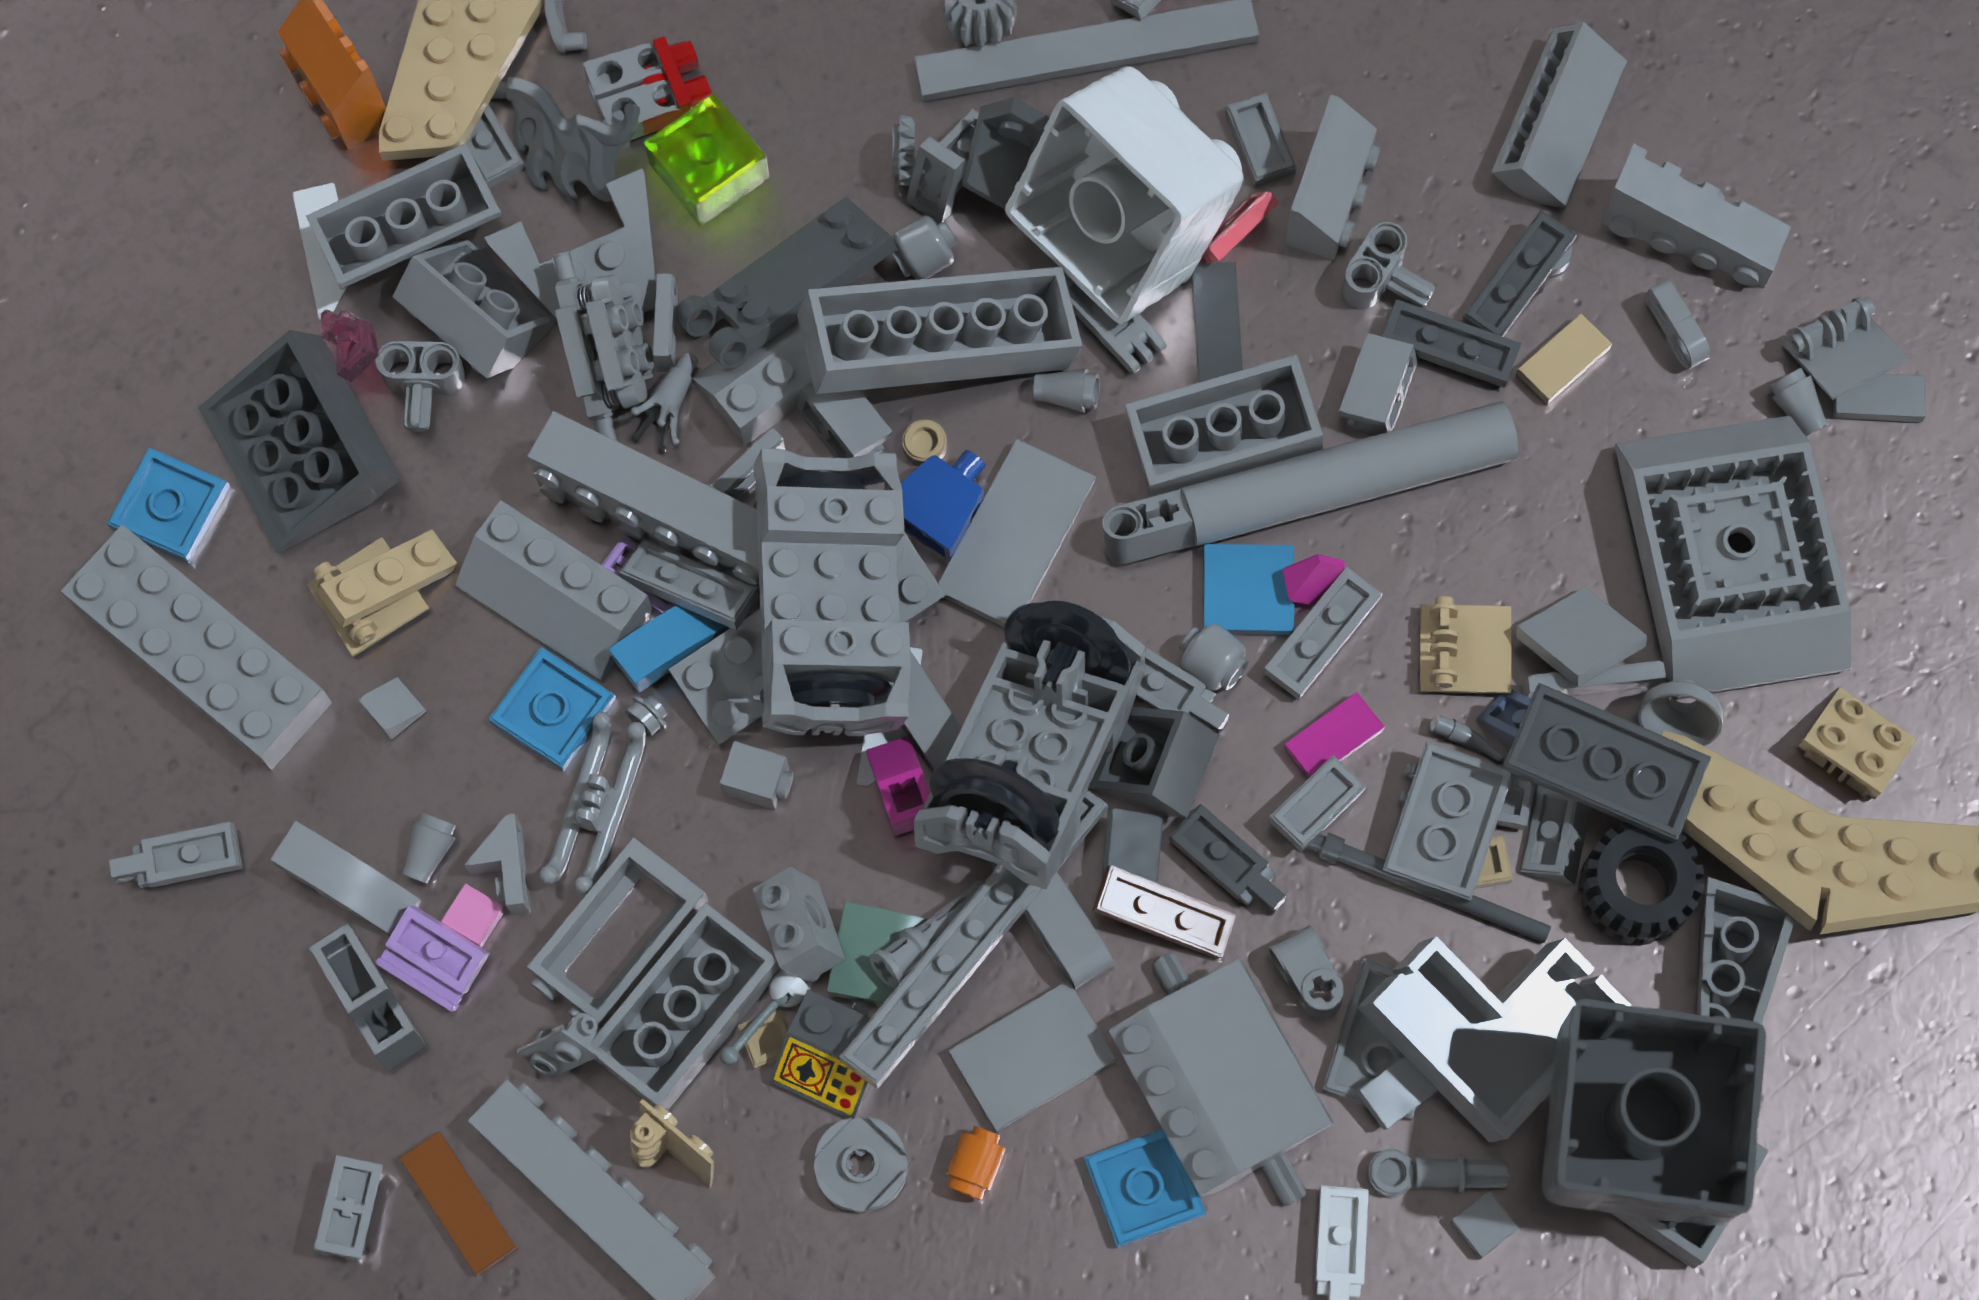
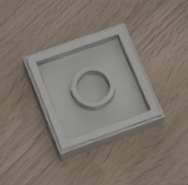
M1586 587L1581 588L1517 626L1516 631L1517 639L1576 687L1583 685L1645 648L1647 641L1645 633Z

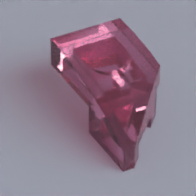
M324 310L321 313L322 338L336 346L337 375L352 382L379 356L373 325L346 310H341L339 314H335L330 310Z

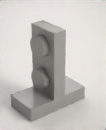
M974 109L940 143L929 136L919 146L906 202L925 215L932 217L939 224L951 215L956 193L963 187L962 182L979 115Z

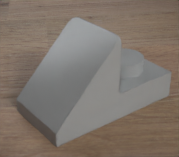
M508 814L503 817L465 863V868L470 875L502 872V875L495 876L498 902H505L512 915L530 913L522 827L515 814Z

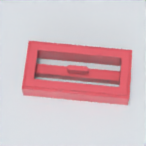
M1270 191L1251 194L1221 223L1200 261L1202 263L1220 261L1279 204Z

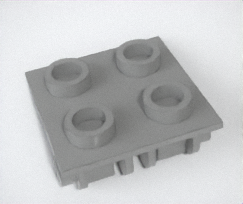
M1857 297L1852 300V303L1842 307L1841 313L1837 309H1833L1829 312V318L1826 315H1821L1817 321L1805 327L1800 326L1796 328L1795 334L1790 336L1789 340L1783 342L1785 349L1832 400L1909 361V357L1870 317L1876 310L1873 302L1868 297L1864 299Z

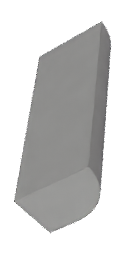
M1585 22L1553 27L1491 172L1514 192L1544 205L1557 207L1567 205L1627 63V60Z

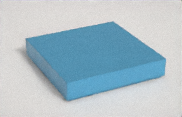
M149 447L107 525L116 531L123 524L147 545L189 563L231 486L227 481Z
M1204 544L1203 628L1209 624H1218L1232 635L1290 636L1294 632V602L1288 598L1282 570L1294 564V545Z
M541 647L488 720L501 731L562 771H565L593 732L592 721L594 715L598 712L606 713L616 700L615 694Z
M1163 1129L1084 1157L1117 1248L1206 1216L1200 1196Z

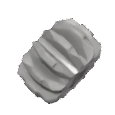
M946 0L945 8H943L944 22H946V28L951 32L952 39H963L965 46L975 42L980 43L983 48L985 43L989 41L1000 44L1002 36L1011 35L1016 17V3L1014 0Z

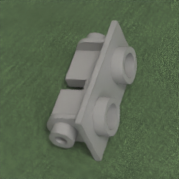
M580 1013L574 1016L568 1025L565 1023L554 1029L541 1031L535 1041L518 1048L516 1053L527 1059L531 1068L538 1073L555 1077L599 1057L600 1052L591 1047L597 1033V1021L587 1013Z

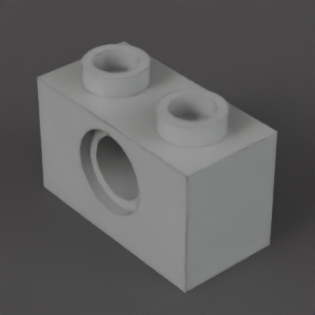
M788 867L753 888L779 968L809 982L846 960L818 881L792 867Z

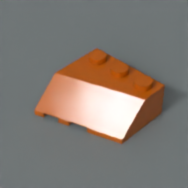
M299 0L277 31L284 47L277 52L290 74L298 70L304 81L298 85L310 106L319 104L325 114L319 117L330 138L334 140L340 137L349 150L379 133L386 107L369 66L364 59H360L347 35L344 36L338 22L324 1Z

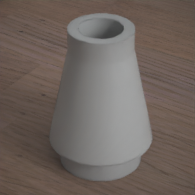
M1088 368L1035 375L1033 384L1034 400L1046 401L1080 412H1086L1087 408H1097L1100 394V378L1098 373H1089Z
M1802 368L1770 385L1775 394L1772 399L1788 416L1792 417L1806 437L1829 424L1823 414L1811 375L1806 377Z
M422 812L418 823L413 821L406 865L402 874L428 884L432 873L456 839V837L452 836L456 825Z

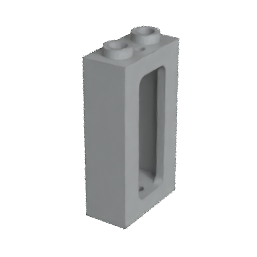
M633 837L527 966L535 977L531 984L551 1001L558 995L569 1003L571 1007L567 1013L571 1017L580 1013H587L596 1019L598 1027L602 1029L705 903H709L706 893ZM643 879L651 880L675 899L674 908L604 994L597 998L591 997L567 978L568 968L635 886Z

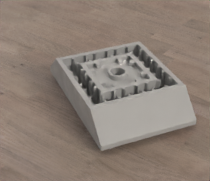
M1791 416L1615 444L1668 682L1675 681L1678 678L1690 679L1695 684L1702 686L1712 693L1849 671L1851 669V609L1810 441ZM1734 533H1741L1747 536L1751 542V550L1747 553L1735 552L1728 544V536ZM1672 696V697L1675 699V698H1681V697H1685V696Z

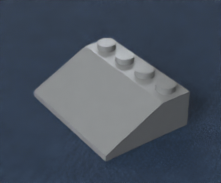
M1237 959L1150 1004L1109 1029L1111 1036L1200 1196L1218 1193L1334 1124L1241 959Z

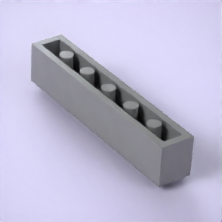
M507 1079L474 1113L468 1122L655 1300H695L715 1278L714 1274L707 1268L713 1260L693 1241L687 1248L673 1236L679 1228L659 1209L653 1216L639 1204L645 1196L625 1177L618 1184L605 1171L611 1164L596 1149L590 1146L584 1152L571 1139L577 1132L561 1116L556 1114L550 1120L538 1109L544 1101L527 1084L523 1082L517 1089Z

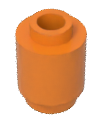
M976 1126L973 1127L971 1134L961 1132L946 1172L950 1176L946 1187L982 1200L985 1190L990 1191L1006 1149L998 1145L1000 1136Z

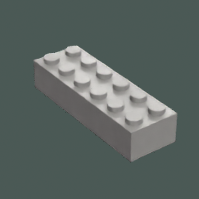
M1062 267L809 289L797 313L815 394L1065 370L1070 367L1082 348Z
M555 411L552 412L527 456L534 472V477L539 487H541L540 492L558 503H563L566 499L580 506L579 511L597 522H602L605 518L618 524V530L631 539L642 541L644 537L657 543L659 546L756 586L760 594L756 508Z
M123 524L61 590V593L78 611L271 771L332 704L327 694L318 684Z

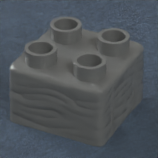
M1588 998L1579 999L1564 1018L1556 1036L1542 1175V1188L1546 1199L1553 1204L1564 1207L1582 1208L1585 1210L1593 1209L1613 1214L1700 1225H1722L1747 1213L1751 1209L1754 1195L1757 1129L1766 1044L1764 1026L1755 1021L1725 1018L1723 1016L1710 1017L1669 1009L1628 1006L1625 1003L1619 1002L1611 1003Z

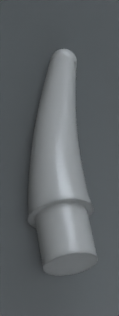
M1439 714L1433 717L1430 731L1445 736L1447 740L1478 751L1499 763L1504 761V755L1497 748L1455 718L1451 720Z

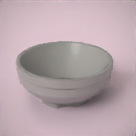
M1678 678L1675 681L1655 686L1644 695L1639 707L1638 721L1641 727L1659 735L1665 730L1686 736L1705 746L1717 739L1721 733L1723 711L1718 699L1707 689L1695 684L1693 680ZM1672 696L1690 697L1696 699V701L1681 703Z

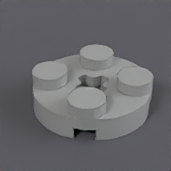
M861 1117L855 1119L848 1118L835 1123L822 1135L816 1147L814 1169L817 1184L831 1203L843 1210L865 1214L881 1209L896 1198L905 1184L908 1161L903 1141L888 1124L879 1119L869 1117L868 1119ZM867 1153L870 1154L873 1158L869 1163L872 1172L867 1176L863 1173L853 1176L849 1172L853 1167L849 1160L853 1154L859 1157H863Z

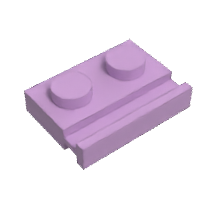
M410 905L406 908L385 945L387 947L381 957L377 958L375 964L449 1011H457L460 1006L459 1002L463 995L468 992L490 953L415 905Z

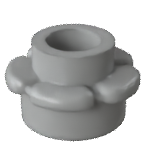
M649 695L644 700L639 696L632 698L633 704L625 711L631 723H642L648 737H651L658 729H666V723L663 718L667 715V712L656 699Z

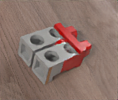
M663 36L654 39L653 44L638 45L583 62L586 83L603 123L617 125L625 117L624 109L627 104L631 103L639 106L638 126L631 140L654 131L670 129L680 122L681 125L694 121L693 110L713 102L712 92L705 75L683 82L680 73L699 67L697 54L691 40L668 45L666 37ZM630 143L624 144L622 149L629 147Z

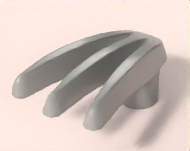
M544 0L548 27L557 49L564 53L567 50L586 49L587 36L585 32L568 33L563 15V0Z

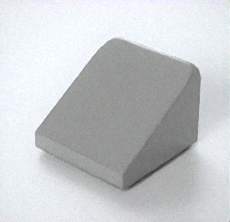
M398 677L366 693L358 700L391 740L426 712V709Z

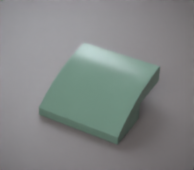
M845 902L838 939L846 960L831 968L827 993L830 996L872 1002L877 1007H881L896 988H891L880 980L871 966L869 956L876 950H885L897 941L899 933L903 929L909 927L917 928L928 919L882 908Z

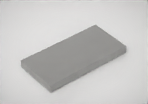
M1016 438L938 582L946 595L943 598L1005 628V623L1010 613L1017 607L1029 604L1033 600L1096 481V476Z

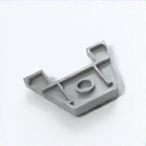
M641 168L605 184L623 227L570 250L576 277H579L581 280L587 279L589 285L592 278L615 275L620 282L622 292L632 291L634 300L638 301L642 312L645 313L655 308L656 278L645 174ZM522 222L484 237L487 245L556 318L555 310L560 309L555 290L559 279L554 259L552 258L543 263L539 262Z

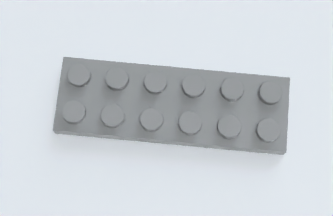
M904 534L896 545L900 622L908 621L946 596L907 535ZM760 609L745 618L737 630L730 628L669 668V671L718 745L762 717L764 712V704L760 701V692L763 689Z

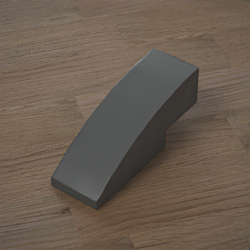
M349 922L309 947L346 1011L356 1023L376 1058L387 1071L427 1046Z

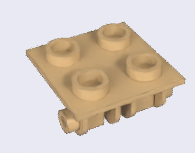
M383 537L337 566H331L329 562L318 565L314 569L315 579L306 584L353 657L430 609L417 590L342 628L317 594L321 583L390 550Z
M1448 596L1435 598V604H1421L1420 692L1511 694V606L1453 605V598Z
M1840 687L1798 747L1805 751L1803 755L1805 758H1810L1821 767H1824L1829 760L1832 763L1826 770L1827 773L1830 774L1836 766L1839 767L1843 772L1837 780L1842 782L1847 774H1849L1851 777L1846 782L1847 785L1861 793V796L1864 798L1869 795L1876 799L1885 789L1915 743L1916 738Z
M642 1099L640 1101V1119L633 1125L630 1131V1156L632 1162L638 1167L648 1168L654 1165L667 1151L708 1188H711L714 1173V1160L710 1158L713 1155L712 1150L697 1136L691 1135L690 1138H687L675 1127L678 1123L677 1120L663 1106L656 1104L652 1107Z

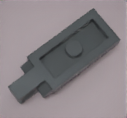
M1199 804L1169 836L1170 842L1234 898L1240 899L1247 906L1255 900L1273 915L1285 902L1286 895L1270 882L1276 874L1268 867L1269 862L1203 805Z

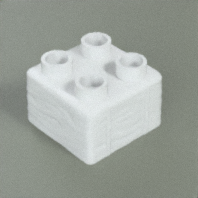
M1129 66L1121 67L1118 71L1100 78L1098 81L1072 93L1056 104L1044 127L1045 130L1028 160L1025 171L1020 181L1016 183L1015 190L1005 208V212L1010 220L1059 267H1062L1063 271L1108 316L1119 324L1129 321L1144 311L1146 307L1170 294L1191 277L1233 204L1234 198L1238 194L1243 182L1241 162L1234 149L1226 142L1218 139L1211 140L1179 109L1175 95L1165 84L1154 80L1149 81L1140 71Z

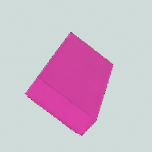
M1356 692L1286 742L1284 749L1309 779L1333 755L1339 761H1343L1383 732L1385 726L1358 692Z

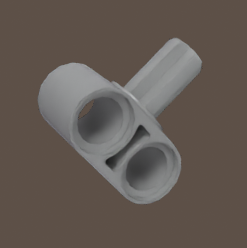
M1382 222L1375 225L1349 262L1342 284V296L1349 306L1356 309H1368L1374 306L1388 289L1418 307H1424L1431 299L1435 290L1434 285L1402 267L1407 246V235L1398 224ZM1376 245H1391L1395 252L1384 254L1377 250ZM1365 278L1371 281L1373 286L1370 288H1360L1354 284L1353 280Z
M389 342L380 348L375 359L376 367L387 388L394 393L406 394L403 425L405 429L414 432H422L430 427L432 395L453 394L460 390L466 379L465 368L459 354L453 346L444 342ZM396 363H409L408 367L401 373H390V369ZM441 363L453 364L452 368L445 374L433 373L434 369Z

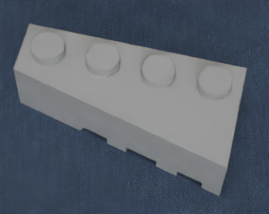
M1633 143L1601 224L1608 226L1613 233L1619 236L1636 237L1646 241L1659 252L1667 254L1676 253L1689 258L1700 268L1706 270L1717 269L1732 275L1734 280L1743 285H1757L1764 288L1775 268L1791 226L1742 200L1736 201L1733 204L1725 201V196L1720 192V188L1706 181L1703 184L1695 185L1681 178L1679 175L1682 168L1668 161H1665L1661 167L1645 159L1647 150Z
M1710 877L1707 878L1702 898L1696 1014L1710 1017L1723 1016L1725 1018L1755 1021L1762 1025L1795 919L1765 895Z

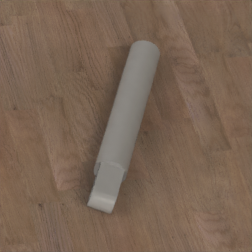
M1500 401L1111 508L1103 517L1105 552L1111 560L1117 563H1131L1514 461L1519 457V444L1515 425L1506 404ZM1121 533H1129L1127 536H1118Z

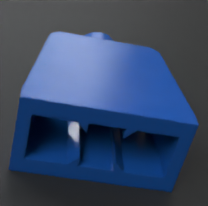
M964 450L953 466H951L938 456L933 455L901 482L904 531L948 563L984 499V490L974 482L986 466L983 460L973 452Z

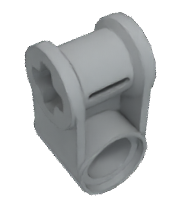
M1310 925L1268 948L1280 974L1290 985L1304 1011L1309 1016L1325 1020L1338 1013L1342 1005L1344 986L1330 962L1320 938ZM1319 986L1322 991L1331 989L1330 1001L1325 1003L1321 997L1313 999L1315 987Z

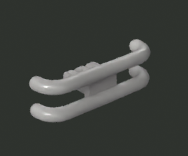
M598 712L593 717V732L550 860L547 866L540 870L539 875L543 883L556 884L565 871L579 828L597 832L582 876L576 879L574 885L576 891L582 895H586L603 873L642 758L646 740V730L642 723L633 722L628 726L626 749L613 788H611L607 779L598 775L609 743L612 726L610 716L605 712Z

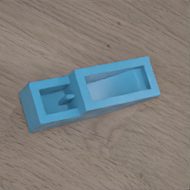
M676 605L610 647L609 652L617 666L638 693H640L668 673L669 668L729 630L730 627Z

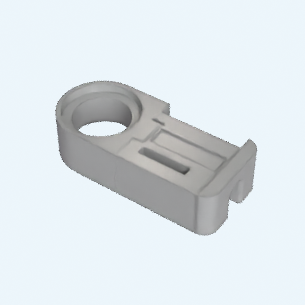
M1668 279L1649 288L1644 298L1645 306H1649L1666 334V340L1680 363L1685 368L1690 369L1708 360L1711 352L1707 339L1671 280Z

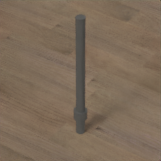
M1329 832L1327 836L1320 834L1306 847L1320 853L1318 858L1332 864L1340 861L1542 943L1546 942L1549 935L1550 925L1475 895L1472 896L1469 903L1383 873L1384 859L1344 844V838Z

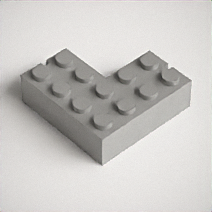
M1433 937L1419 942L1393 969L1392 972L1395 975L1385 978L1357 1008L1488 1142L1507 1140L1551 1093L1556 1036L1560 1025L1570 1012L1572 1006L1579 999L1584 998L1631 1005L1601 975L1582 980L1579 984L1573 980L1589 975L1595 968L1565 938L1547 943L1502 992L1495 997L1437 937Z

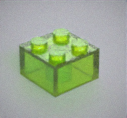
M715 93L644 142L649 165L700 227L770 178L766 155Z

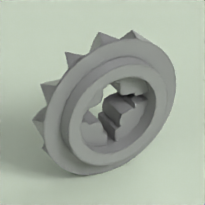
M900 115L899 124H893L892 177H899V186L910 185L914 171L915 122L911 116Z

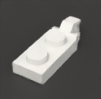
M1320 1186L1315 1283H1317L1316 1295H1327V1300H1349V1297L1360 1298L1365 1276L1368 1189Z

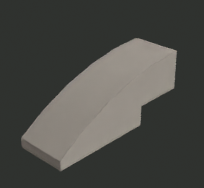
M297 821L294 822L270 859L280 870L313 888L321 896L389 936L393 933L406 908L410 905L417 907L421 902L418 897Z

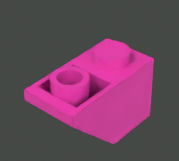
M906 736L865 750L894 836L914 830V819L918 811L923 809L930 794L910 738Z

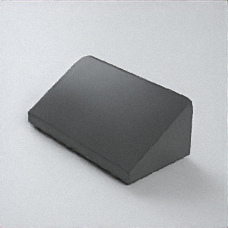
M1116 808L1108 809L1102 879L1106 867L1112 865L1158 884L1163 825L1161 817Z

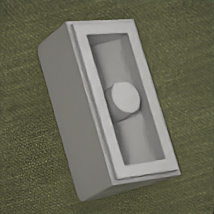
M1538 785L1520 872L1564 884H1575L1591 807Z

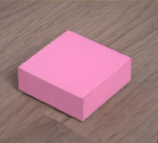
M465 883L441 922L482 948L503 916L506 908Z

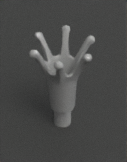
M684 352L676 366L669 369L646 401L638 407H633L628 414L619 416L618 421L625 423L645 411L647 416L643 424L632 436L634 442H639L646 429L655 421L658 426H661L658 451L660 453H664L667 449L665 444L669 427L670 443L674 446L679 443L677 438L679 408L692 381L691 374L698 363L696 356Z

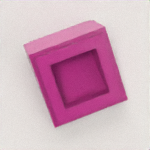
M1316 554L1285 567L1282 571L1289 600L1311 606L1315 605L1345 569V562L1338 558Z

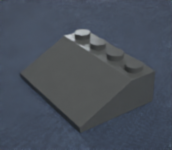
M289 330L198 407L276 552L282 553L369 506L401 480L321 335Z

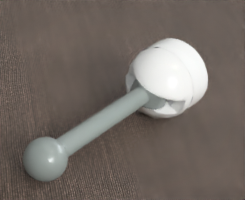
M780 969L769 984L770 1003L731 1046H726L720 1051V1060L727 1065L735 1063L738 1059L739 1050L778 1006L785 1008L794 1007L803 1000L807 990H810L807 984L801 978Z

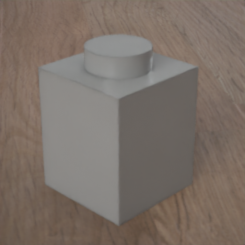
M734 741L719 784L723 795L775 810L779 797L787 798L794 773L788 772L789 766L786 756Z

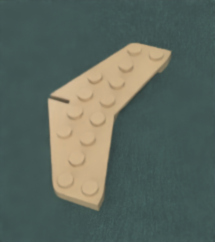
M418 0L379 130V154L382 161L435 157L465 144L545 6L544 0Z
M1665 730L1662 731V736L1711 757L1682 831L1809 931L1812 930L1817 921L1820 898L1825 900L1820 934L1979 912V826L1838 817L1686 736Z

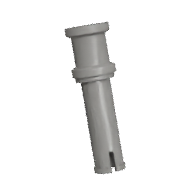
M976 881L963 894L952 900L917 928L909 927L903 929L899 933V939L885 950L874 951L869 956L870 963L880 980L891 988L898 987L903 981V976L913 969L982 886L983 882Z

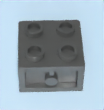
M1015 97L981 106L964 173L963 186L1005 209L1015 190V185L1020 181L1028 160L1036 148L1050 117Z

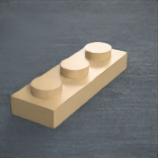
M433 529L321 583L317 594L343 628L453 573L457 562Z

